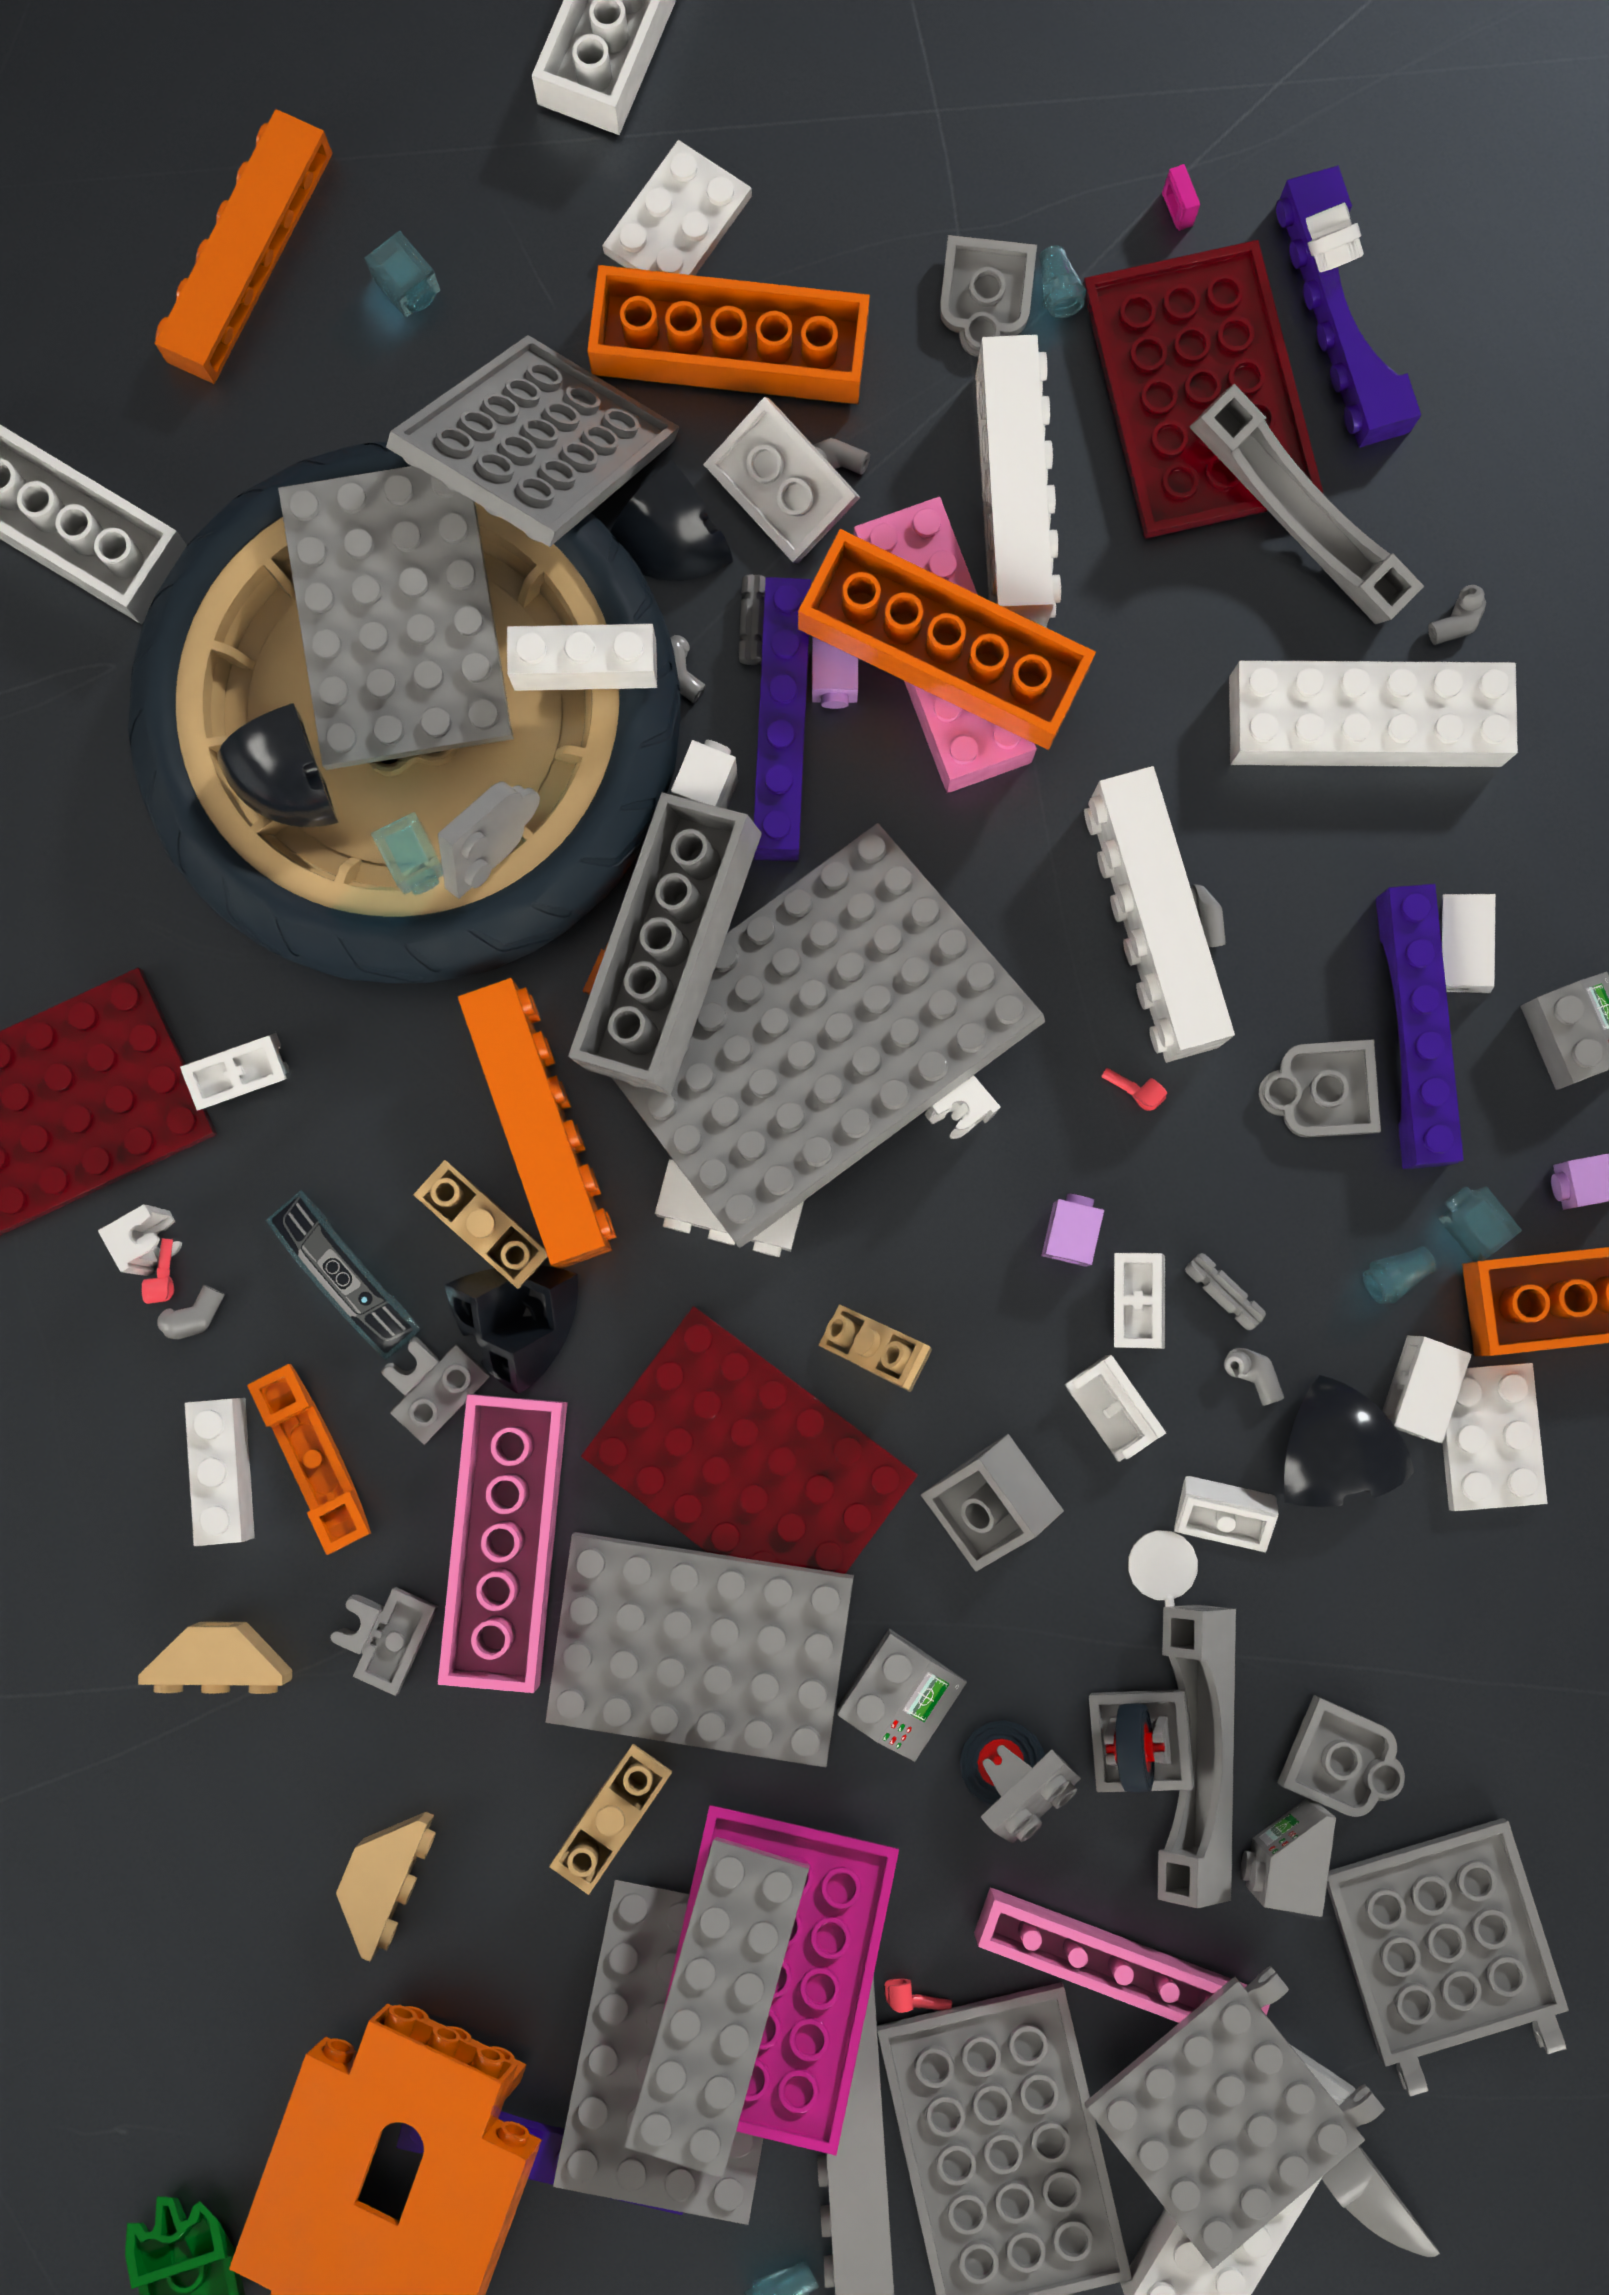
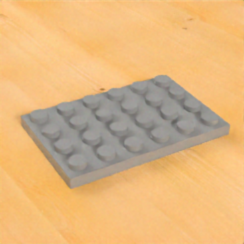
M527 335L391 430L386 448L401 456L409 465L421 468L439 479L450 490L462 493L480 504L491 515L501 517L521 529L532 540L542 542L551 547L675 441L679 426Z
M414 466L278 488L322 766L326 770L514 739L475 501L462 493L450 490L442 481L421 468Z
M574 1532L571 1536L545 1723L827 1767L854 1575Z
M615 1880L553 2187L749 2225L764 2138L736 2131L723 2178L625 2147L661 2023L690 1894Z
M1063 1982L877 2025V2033L936 2295H1069L1132 2280L1096 2121L1086 2109L1084 2103L1090 2098Z

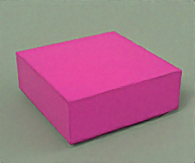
M1185 164L1169 169L1162 191L1172 220L1179 231L1194 225L1200 207V201Z

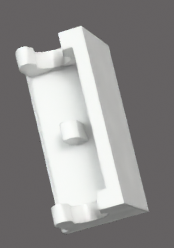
M1495 894L1442 895V953L1446 992H1492L1495 979Z
M277 1033L181 1066L182 1074L196 1110L204 1109L287 1079L285 1074L289 1073V1067L280 1056L279 1048L281 1044Z
M973 1075L928 1108L924 1115L931 1124L943 1120L949 1112H953L951 1117L955 1121L962 1118L956 1125V1129L949 1136L951 1139H957L968 1133L982 1120L984 1123H987L1001 1107Z
M143 1204L101 1228L98 1232L120 1272L148 1276L155 1272L153 1267L157 1266L159 1261L160 1248L157 1245L160 1238L157 1234L161 1231H166L176 1221L169 1210ZM173 1242L171 1257L181 1249L182 1242Z
M1114 1253V1347L1165 1349V1256L1162 1253Z
M1407 1335L1382 1410L1397 1430L1422 1439L1426 1438L1438 1443L1443 1442L1472 1354L1425 1336Z
M1105 1355L1064 1384L1119 1462L1124 1458L1126 1460L1166 1434L1112 1355Z

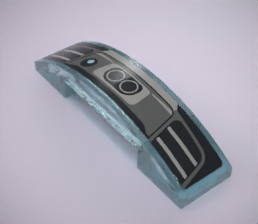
M302 1190L265 1220L315 1285L384 1360L389 1359L422 1330L394 1296L387 1293L332 1229V1224Z

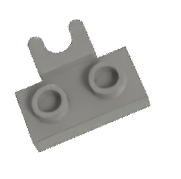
M414 1336L409 1341L408 1350L416 1358V1367L406 1371L400 1369L394 1363H387L381 1372L388 1381L405 1395L390 1413L425 1445L466 1402L467 1395L474 1394L486 1382L490 1374L457 1343L439 1360V1357L419 1338Z
M397 1587L392 1588L385 1606L360 1595H351L345 1605L349 1611L358 1615L361 1623L358 1631L341 1628L332 1633L330 1639L333 1643L357 1654H363L353 1677L396 1696L400 1693L438 1606Z

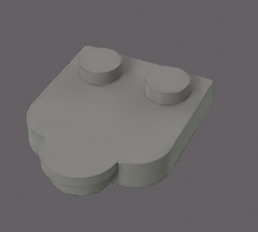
M948 235L940 317L948 329L959 333L960 343L968 354L979 358L982 337L1016 336L1026 327L1030 314L1037 245Z
M498 782L438 833L445 889L460 899L471 888H478L487 880L491 870L517 846L523 835L524 826L535 814L540 802V796L532 788L524 789L520 785L511 787L505 782Z
M1374 1039L1311 1043L1294 1046L1283 1057L1280 1070L1269 1073L1262 1080L1258 1092L1260 1103L1269 1113L1283 1116L1287 1128L1300 1137L1380 1133Z
M1313 1695L1277 1783L1286 1789L1343 1814L1359 1817L1369 1813L1375 1807L1377 1801H1387L1397 1796L1404 1786L1405 1773L1401 1763L1395 1758L1397 1743L1389 1729Z

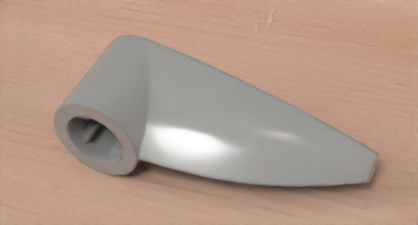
M1360 2145L1322 2177V2180L1340 2205L1381 2238L1400 2248L1425 2257H1435L1440 2254L1428 2235Z

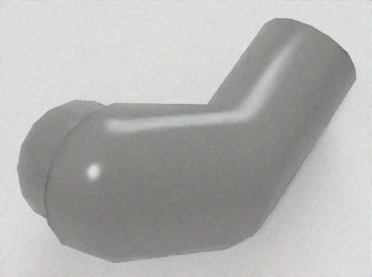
M829 438L813 445L834 469L844 467L862 475L868 467L870 453L840 440Z
M1477 585L1463 587L1451 616L1429 623V637L1434 645L1470 635L1476 631L1486 607L1485 593L1481 587Z
M674 635L670 639L674 650L680 694L691 703H695L705 691L706 684L687 671L686 657L687 652L690 650L689 643L684 637Z
M1193 884L1191 891L1208 947L1225 945L1221 905L1204 886Z
M203 1285L192 1307L176 1311L169 1308L161 1312L157 1319L159 1330L166 1337L176 1340L203 1333L208 1329L225 1294L210 1286Z
M1236 1348L1229 1352L1224 1361L1225 1370L1232 1377H1238L1255 1383L1262 1406L1285 1398L1272 1361L1267 1356L1246 1348Z

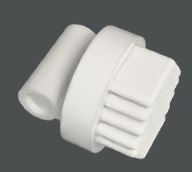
M1345 202L1306 218L1308 230L1312 241L1307 244L1311 256L1315 257L1319 272L1331 270L1363 256L1364 252L1359 239L1361 237L1358 223L1352 224Z

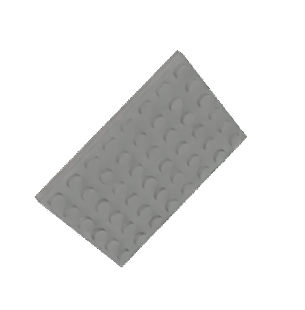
M877 823L727 933L671 1095L615 1078L612 1079L740 1249L1045 1022V1018L1040 1009L879 823Z

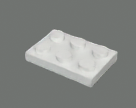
M678 140L602 245L604 254L625 268L696 275L752 197V188Z
M764 397L703 464L793 563L797 564L861 498L774 402L767 397Z
M1533 1363L1467 1368L1442 1442L1449 1510L1463 1511L1548 1504Z

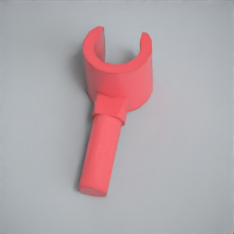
M1106 1068L1102 1074L1103 1079L1132 1095L1136 1103L1146 1111L1155 1110L1166 1099L1167 1091L1153 1078H1150L1142 1087H1139L1134 1081H1130L1109 1068Z
M161 1238L157 1278L144 1279L142 1281V1297L146 1304L166 1302L174 1295L175 1288L169 1269L173 1239Z
M898 1978L885 1982L886 2001L896 2012H909L913 2008L939 2011L952 2008V2000L921 1994L912 1995L911 1980Z

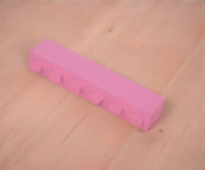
M991 1887L974 1931L977 1945L980 1948L1178 2023L1231 1980L1229 1977ZM1240 1982L1244 1988L1247 1986V1984ZM1270 2004L1261 2008L1266 2015Z

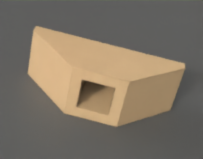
M446 1160L440 1164L413 1194L517 1289L527 1281L548 1257L545 1248Z
M840 1304L833 1318L829 1321L818 1345L909 1392L912 1391L932 1352L931 1347Z
M198 1622L188 1626L138 1675V1685H154L153 1692L178 1693L183 1691V1685H201V1693L210 1694L230 1692V1685H249V1693L270 1694L278 1692V1686H282L292 1680V1669L247 1622Z
M632 1744L594 1797L549 1867L589 1895L672 1774V1771L635 1744Z
M428 1812L421 1813L365 1837L352 1853L336 1895L362 1959L370 1962L379 1948L387 1951L399 1924L391 1920L398 1902L403 1905L407 1904L418 1878L410 1874L417 1857L425 1860L436 1835L435 1831L429 1829L434 1818L433 1814Z

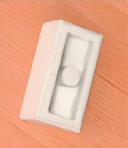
M1186 1476L1182 1487L1174 1532L1266 1553L1279 1515L1277 1498L1272 1494Z

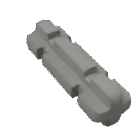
M745 575L742 578L741 591L742 597L745 599L741 600L739 635L743 641L739 642V661L746 665H758L762 662L761 641L763 640L765 577L761 575Z
M1206 1254L1196 1255L1186 1266V1273L1197 1283L1202 1282L1204 1284L1203 1289L1229 1314L1234 1312L1236 1314L1234 1319L1245 1329H1254L1264 1319L1265 1311L1254 1300L1248 1301L1246 1299L1248 1294L1224 1271H1217L1214 1268L1216 1264Z

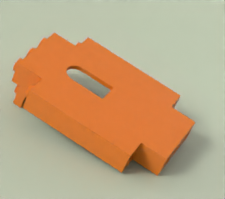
M387 2003L368 2021L358 2051H355L353 2045L345 2040L338 2038L330 2039L325 2036L305 2055L229 2269L271 2290L270 2295H486L542 2139L531 2135L523 2125L512 2121L504 2122L498 2119L504 2101L521 2082L527 2064L516 2060L514 2055L504 2048L497 2046L489 2047L472 2039L471 2035L462 2028L444 2026L429 2019L427 2013L423 2010L400 2004L392 2006ZM395 2122L406 2123L412 2126L421 2136L424 2146L423 2157L400 2221L358 2201L383 2129Z

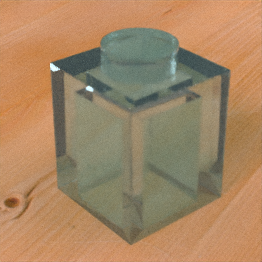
M400 230L365 257L372 279L406 318L414 311H421L427 308L440 291L434 270Z
M415 812L371 833L396 885L404 895L411 891L415 895L421 894L439 884L438 878L443 876L442 862L423 823Z
M1468 1186L1464 1187L1445 1202L1449 1209L1438 1217L1472 1261L1489 1258L1522 1231L1487 1186L1472 1191Z

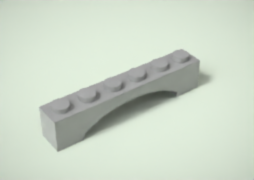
M1233 384L1191 424L1190 429L1374 624L1392 620L1424 585L1394 553H1388L1370 539L1325 497L1280 444L1267 425L1266 417Z
M1197 1604L1163 1607L1162 1655L1169 1656L1178 1690L1186 1689L1194 1788L1192 1790L1179 1791L1177 1808L1165 1849L1158 1852V1900L1193 1908H1202L1231 1901L1236 1609Z

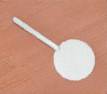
M1155 1530L1143 1535L1133 1545L1128 1556V1572L1132 1583L1142 1594L1154 1600H1165V1606L1170 1607L1175 1606V1598L1182 1596L1192 1587L1198 1572V1559L1192 1545L1183 1536L1168 1530Z

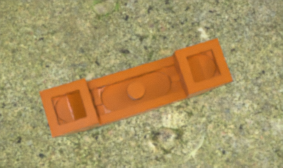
M287 1364L248 1384L247 1387L266 1427L272 1428L310 1509L307 1515L326 1555H330L371 1534L360 1499L339 1450L314 1401L292 1364Z

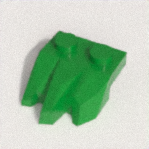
M157 2196L155 2226L152 2231L144 2223H127L125 2257L131 2289L138 2287L139 2295H245L242 2276L229 2269L236 2250L218 2219L200 2201L192 2207L190 2216L187 2219L178 2198Z

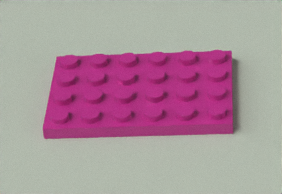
M709 1805L666 2002L713 1839L716 1837L810 1865L736 2131L837 2156L899 1848Z

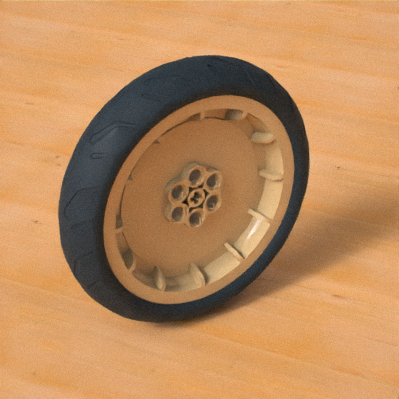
M372 442L344 447L289 466L234 498L188 543L156 593L141 629L131 671L128 734L133 767L143 802L167 855L198 895L221 918L271 952L290 961L336 977L354 981L394 984L437 982L497 969L538 950L569 930L617 886L641 851L662 792H668L674 774L680 729V686L670 635L652 591L632 556L592 513H589L549 547L542 542L532 540L524 531L501 517L491 515L483 506L475 502L514 739L445 750L439 753L402 757L391 764H384L378 761L326 770L322 766L278 488L411 466L401 456L386 448L387 442ZM653 624L657 650V688L514 691L507 674V626ZM294 703L303 720L316 764L326 781L338 823L320 827H297L275 822L255 812L236 795L222 773L217 755L223 742L233 732L253 719ZM498 782H505L511 787L520 785L524 789L532 788L539 794L540 802L535 814L524 826V832L519 843L507 857L491 870L489 877L481 886L471 888L458 899L445 889L438 833Z

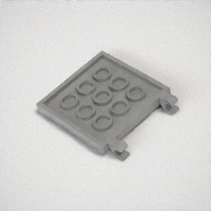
M1501 1818L1329 1870L1327 1889L1380 2060L1385 2067L1396 2064L1402 2088L1407 2089L1409 2096L1428 2091L1419 2063V2056L1532 2022L1537 2044L1540 2048L1544 2047L1547 2054L1566 2049L1556 2015L1567 2012L1569 2009L1508 1820Z
M1271 1966L1263 1970L1245 1988L1236 1977H1233L1084 2102L1086 2109L1213 2269L1363 2143L1365 2139L1357 2130V2127L1373 2121L1385 2110L1366 2084L1358 2087L1338 2106L1262 2011V2007L1276 2002L1289 1990Z

